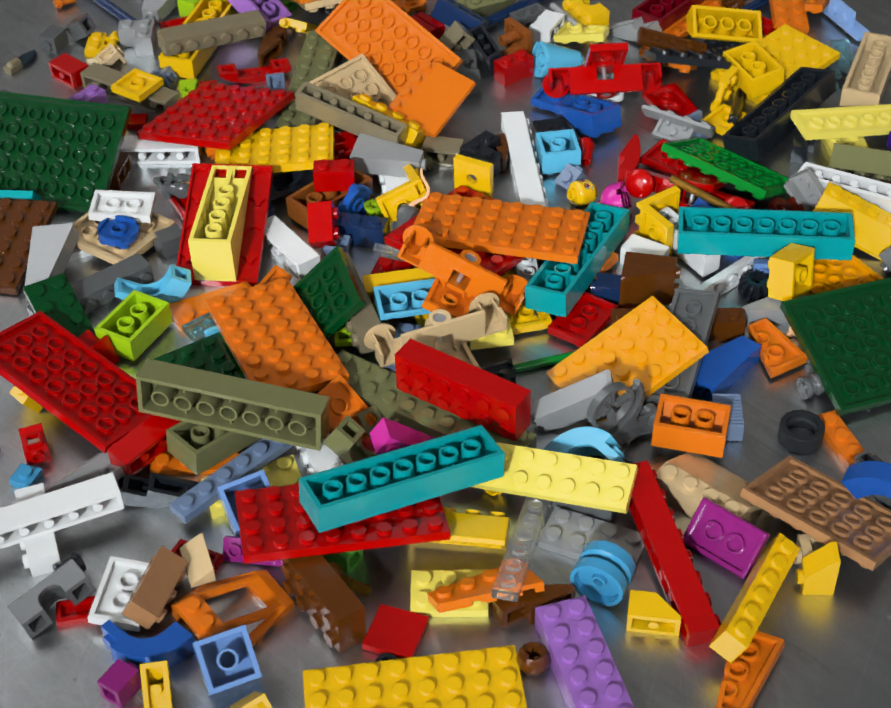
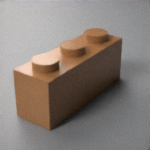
M161 546L152 557L121 614L147 630L154 622L159 624L167 612L164 609L165 604L169 605L177 593L174 590L175 585L179 586L187 574L183 570L188 561L166 547Z

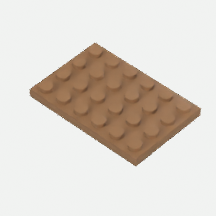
M790 455L742 488L740 496L748 500L750 504L764 509L775 518H780L794 529L803 531L817 542L824 544L837 542L839 554L856 561L863 568L874 571L891 556V510L868 497L855 499L842 483Z

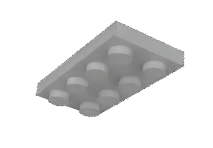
M555 506L537 541L538 548L579 560V556L587 543L595 540L608 541L626 550L633 558L636 568L645 550L638 531Z

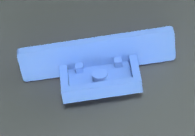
M830 0L823 10L824 14L856 41L862 40L865 31L870 32L855 20L856 12L842 0Z

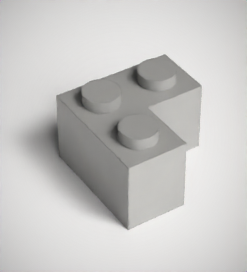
M126 19L119 21L118 35L121 48H135L136 57L154 56L157 42L154 19Z

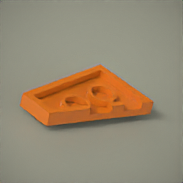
M767 318L748 325L747 332L751 340L761 345L760 358L770 379L807 363L806 354Z

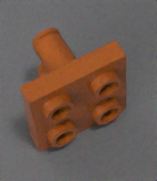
M511 17L504 19L505 34L498 37L500 45L505 46L504 50H500L502 55L506 56L521 49L532 55V31Z

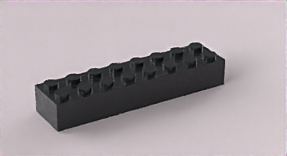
M800 67L738 121L736 125L722 135L724 148L753 162L760 161L796 128V125L790 118L792 110L817 109L836 91L834 70Z

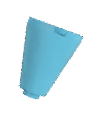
M541 41L536 42L532 50V55H535V77L544 78L548 75L549 68L577 67L583 64V56L579 51Z

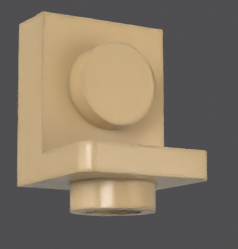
M109 44L95 56L99 63L106 67L113 65L118 59L124 64L127 63L123 58L125 53L119 47L115 48L112 44Z

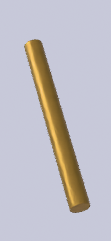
M674 175L669 179L670 183L717 208L737 209Z

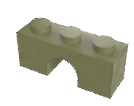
M349 415L341 421L323 442L347 464L378 455L363 446L361 435L366 430Z

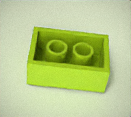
M133 290L94 328L95 334L99 339L107 335L118 356L135 361L173 322L169 302Z

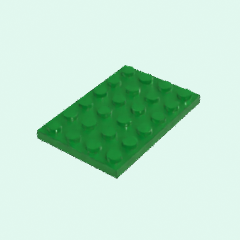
M701 137L665 142L662 145L661 151L667 153L668 157L683 160V164L689 167L700 168V172L706 175L717 176V180L723 183H732L740 191H749L757 199L763 200L764 198L787 193L784 184L789 179L788 177Z

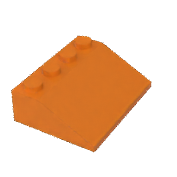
M424 60L387 109L403 114L404 118L408 121L413 120L419 123L420 127L425 130V136L436 138L475 87L476 83L441 63Z

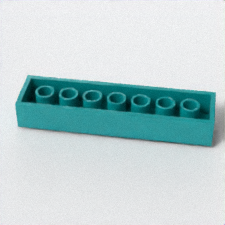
M591 202L584 210V212H590V220L578 263L572 264L545 260L525 286V307L537 312L567 317L612 252L615 251L628 233L630 209Z
M679 207L677 253L771 257L790 243L815 248L814 259L852 260L855 244L852 213Z
M480 425L299 478V502L318 532L321 533L503 477L505 453L485 428Z

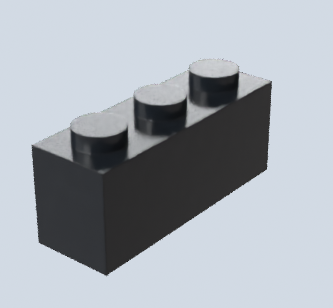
M480 24L468 31L475 38L472 42V47L490 75L493 76L494 60L503 57L484 25Z

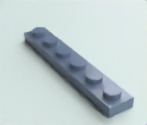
M260 439L170 503V511L184 523H188L219 500L217 487L258 472L294 445Z

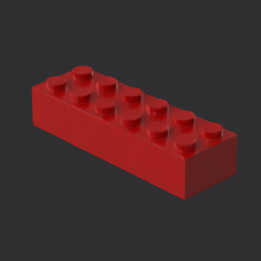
M411 338L395 354L397 389L413 395L462 419H466L479 426L482 425L484 428L515 442L529 427L531 421V390Z

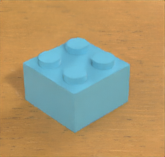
M574 129L535 133V151L542 174L560 173L567 163L574 167L576 165L581 167V149Z

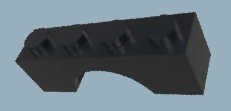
M313 169L281 172L273 177L270 201L295 192L313 182Z

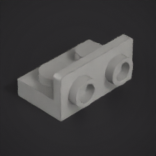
M811 168L791 175L784 184L787 194L792 198L799 211L812 212L824 191L823 186Z

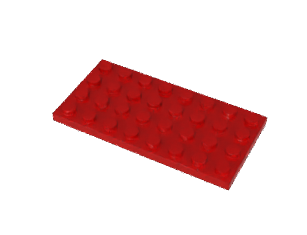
M42 311L0 332V375L102 452L106 453L112 444L118 442L151 415L139 412L136 379Z
M299 483L235 491L244 564L450 540V529L440 496L319 533L299 502Z

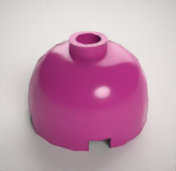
M624 181L605 187L601 193L600 200L597 202L625 209L632 207L630 194L626 186L622 187Z

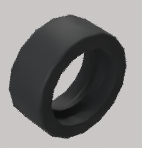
M793 410L781 417L778 439L783 447L791 452L799 454L811 453L822 445L825 425L823 420L813 412ZM801 426L808 428L815 435L801 437L791 433L788 429Z

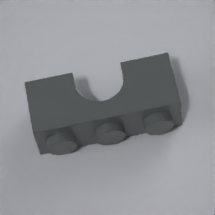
M475 50L453 51L463 61L455 71L476 83L469 95L481 94V76L479 69H477Z
M71 559L7 607L31 639H33L53 623L48 615L53 603L60 599H68L76 606L94 593L96 589L85 573Z

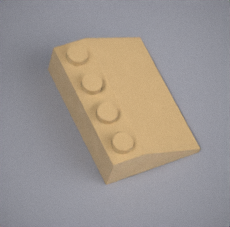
M685 453L666 461L656 471L658 485L660 489H664L666 494V504L690 518H693L703 497L710 499L750 523L763 510L758 506L750 504L748 500L740 496L742 488L750 482L700 454Z

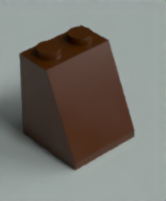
M626 251L620 282L619 309L639 306L651 296H654L663 306L672 303L675 290L679 288V283H675V279H680L681 266H677L678 257Z

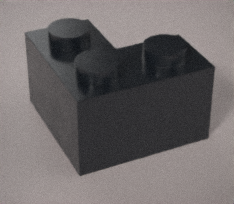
M485 130L460 147V155L492 163L493 179L502 173V154L496 151V147L500 146V137Z

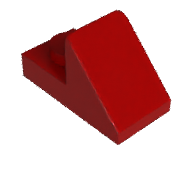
M88 329L78 337L115 365L119 363L120 359L107 335L99 339Z

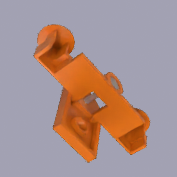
M413 225L404 231L402 237L404 243L397 257L436 276L421 306L422 308L430 312L443 309L448 311L451 317L457 318L468 314L469 305L476 296L491 292L499 297L500 303L498 307H501L504 312L515 317L522 302L525 301V286L528 283L525 278L519 275H508L503 278L481 267V258L476 252L466 249L460 254H456L434 243L432 233L423 226Z

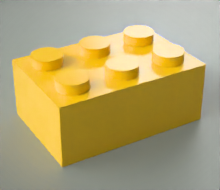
M755 40L723 52V57L730 62V67L733 65L739 68L736 75L738 76L736 84L750 99L772 92L784 82L785 69Z

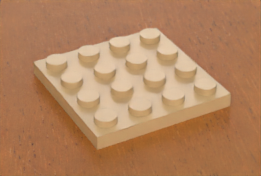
M363 54L309 82L349 100L354 95L364 93L372 97V101L389 106L397 96ZM336 127L339 130V132L345 131L343 129Z
M87 212L73 223L79 233V239L75 247L106 262L116 264L136 253L143 255L154 246V241H156L154 232L173 226L176 223L153 212L150 223L136 222L140 230L139 238L131 243L129 248L120 249L119 247L102 245L99 242L97 227L100 221L89 220V212Z

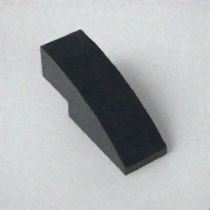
M798 129L793 138L790 162L805 163L807 152H814L815 140H805Z
M151 473L150 478L125 474L121 490L123 505L167 508L170 503L199 482Z

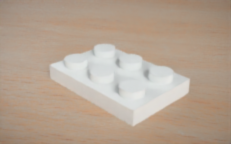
M95 190L88 213L89 220L101 222L106 218L112 220L117 215H125L134 218L138 223H150L156 194L155 192Z
M110 556L88 615V623L102 625L110 620L120 629L140 632L141 625L121 613L149 563Z

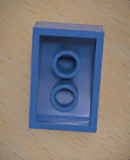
M578 95L554 104L555 109L580 133L588 135L590 138L600 137V134L613 132L614 129L622 126L621 107L617 103L588 95Z

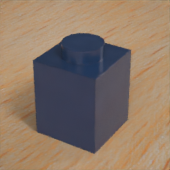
M597 273L596 281H592L591 293L596 297L619 305L621 275Z

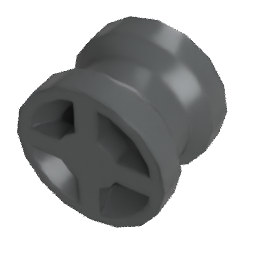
M811 373L807 378L805 376L800 377L796 381L797 390L803 399H809L814 394L821 395L824 393L825 389L822 386L820 377L816 373Z

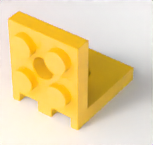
M456 154L453 158L454 189L460 185L466 186L471 190L494 198L493 164ZM470 174L474 175L477 178V180H474L470 176Z
M410 164L403 167L409 179L408 182L375 198L384 218H388L389 228L391 222L397 221V207L399 204H409L425 196L427 191L417 168L413 169ZM424 201L416 204L415 207L421 209Z
M676 185L636 203V206L640 209V214L635 216V223L639 225V230L635 231L634 234L669 246V256L672 254L674 225L657 211L669 207L678 214L681 189Z

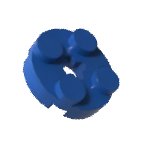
M353 183L349 187L344 200L338 204L339 211L365 215L364 202L370 200V194L373 195L372 189L364 184L358 185Z
M117 215L112 220L106 218L97 227L99 242L102 245L119 247L120 249L129 248L130 244L135 242L140 235L139 225L136 224V220L125 215Z

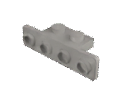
M643 104L641 107L646 117L659 120L652 132L653 138L671 142L693 138L695 133L710 138L714 135L712 127L706 122H697L688 116L681 117L670 110H660L654 105L647 106Z
M100 452L47 487L45 492L49 493L113 472L118 483L119 479L125 476L122 467L110 463L108 452Z

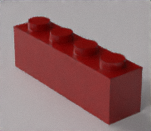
M150 415L144 422L133 428L127 435L107 449L110 463L122 467L125 474L135 476L154 461L155 457L167 450L166 430L181 421Z

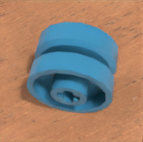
M595 540L587 543L583 548L578 562L570 573V582L576 588L575 591L580 596H586L587 600L600 606L617 605L627 591V586L635 574L636 565L628 552L620 546L608 541Z

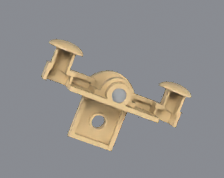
M486 292L476 296L469 305L470 314L453 318L448 311L437 309L429 314L425 321V327L403 333L398 338H395L396 330L392 325L386 323L377 324L367 331L364 343L367 348L375 350V357L381 368L395 364V354L410 338L480 368L466 342L507 330V316L502 308L498 307L500 303L499 297L494 293Z

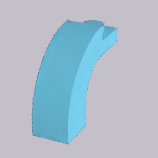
M170 264L164 277L150 284H140L117 277L114 283L115 297L124 300L133 290L169 303L179 301L192 284L191 270Z
M578 427L568 430L553 439L543 449L585 457L600 456L606 460L625 463L622 460L625 455L619 450L621 446L612 435L596 427Z

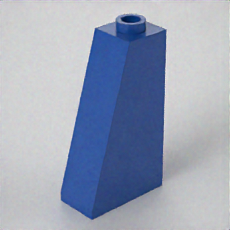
M742 335L709 351L708 354L703 356L693 394L705 401H711L712 394L726 393L759 362L761 345Z

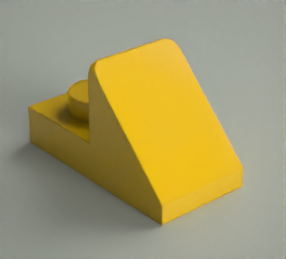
M168 660L140 664L144 708H173L171 693L173 684Z

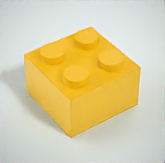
M790 243L769 258V279L767 281L769 298L781 301L796 299L813 288L815 248Z

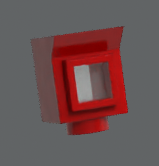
M42 423L18 429L27 465L51 460Z

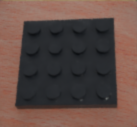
M655 46L644 49L643 56L655 62L720 69L730 68V62L725 60V57L712 52H703L702 54L693 50H685L683 52L674 48L664 50L661 47Z

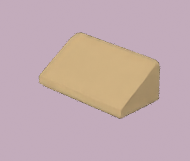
M200 533L180 547L182 558L188 561L185 569L191 588L216 581L203 533Z

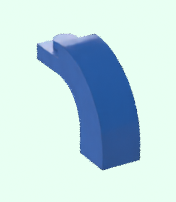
M863 461L852 464L848 467L841 483L855 499L869 495H881L891 499V464L881 461Z
M110 620L101 625L104 636L102 641L111 650L113 661L115 662L119 658L126 663L131 662L139 670L140 664L167 660L170 669L184 662L195 653L192 643L195 642L193 634L176 621L160 634L150 638L129 636Z

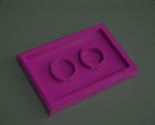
M703 497L683 536L684 544L739 577L747 579L770 534L710 499Z

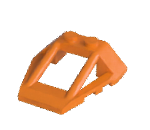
M267 570L252 571L204 584L171 601L169 605L166 604L167 609L179 624L185 622L199 640L265 619L249 633L252 647L255 644L258 645L264 639L263 635L272 626L275 627L295 606L294 601ZM247 587L264 607V609L222 623L205 600Z

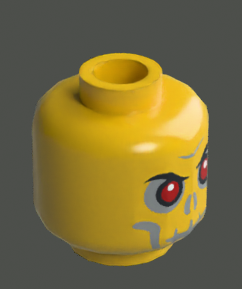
M588 179L573 181L567 190V198L574 206L589 205L597 197V188Z

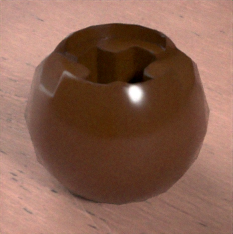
M539 642L523 644L518 650L516 657L520 670L531 676L543 674L549 667L551 659L547 648Z

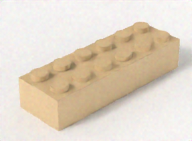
M865 31L842 88L839 107L881 104L891 77V36Z

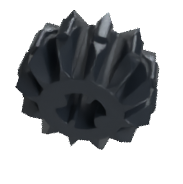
M754 270V272L746 271L744 275H741L737 288L741 299L748 300V303L768 297L767 281L769 274L765 275L764 271L757 272Z

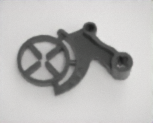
M634 379L631 387L623 382H615L606 386L593 398L587 410L589 423L612 435L621 446L619 448L621 452L628 449L630 442L636 437L653 433L657 406L654 403H648L642 408L645 390L639 379ZM626 390V393L615 398V392ZM606 399V401L611 406H615L616 408L621 406V408L615 413V410L612 409L610 406L607 407L606 405H603L600 407V405ZM607 414V420L602 422L595 421Z

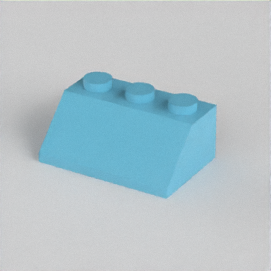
M435 278L373 287L374 307L379 320L430 314V311L421 306Z

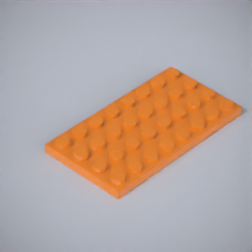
M342 0L315 30L319 36L348 61L363 54L396 95H398L424 60L441 63L454 71L463 62L461 58L391 0Z
M430 192L428 198L424 200L413 225L427 228L433 235L434 243L442 247L577 264L588 228L590 212H584L579 209L568 210L561 207H544L539 204L528 205L520 202H503L498 199L487 200L480 197L471 198L458 194L447 195L439 192Z
M287 277L205 299L210 315L246 379L309 393L323 389L339 374L347 382L350 381L349 373Z

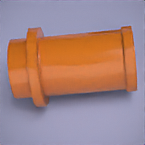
M53 0L54 6L60 9L65 5L76 2V0Z

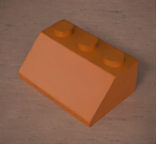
M660 394L653 424L651 446L723 458L731 405Z

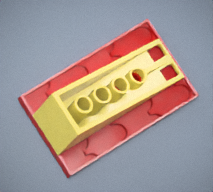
M192 164L176 265L191 270V285L226 287L247 281L253 287L259 283L273 181V166Z

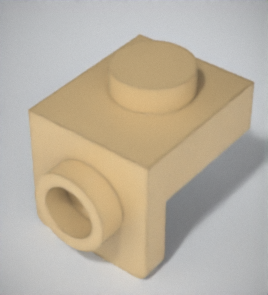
M798 534L796 545L801 549L794 563L798 564L799 569L802 558L818 550L823 544L817 542L808 534Z

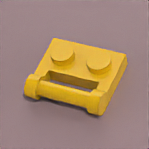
M732 65L720 77L718 82L719 88L709 108L711 112L725 101H729L732 97V87H734L738 80L736 75L739 68Z

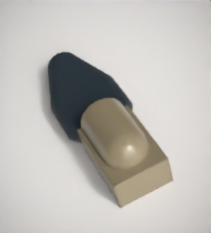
M31 50L19 57L13 58L3 66L4 72L13 75L22 69L23 66L30 63L37 56V52Z

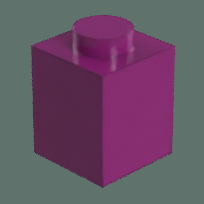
M118 658L97 681L101 697L123 708L142 687L139 668L131 662L126 663Z

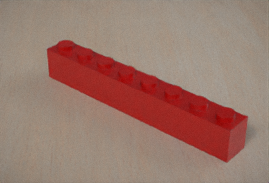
M648 460L633 463L637 465L638 472L629 503V510L667 602L681 616L680 633L686 648L712 642L721 625L718 614H714L711 608V597L702 587L700 572L698 570L695 571L692 553L689 549L686 550L682 530L676 527L674 512L666 504L665 491L663 488L660 489L655 469H651Z

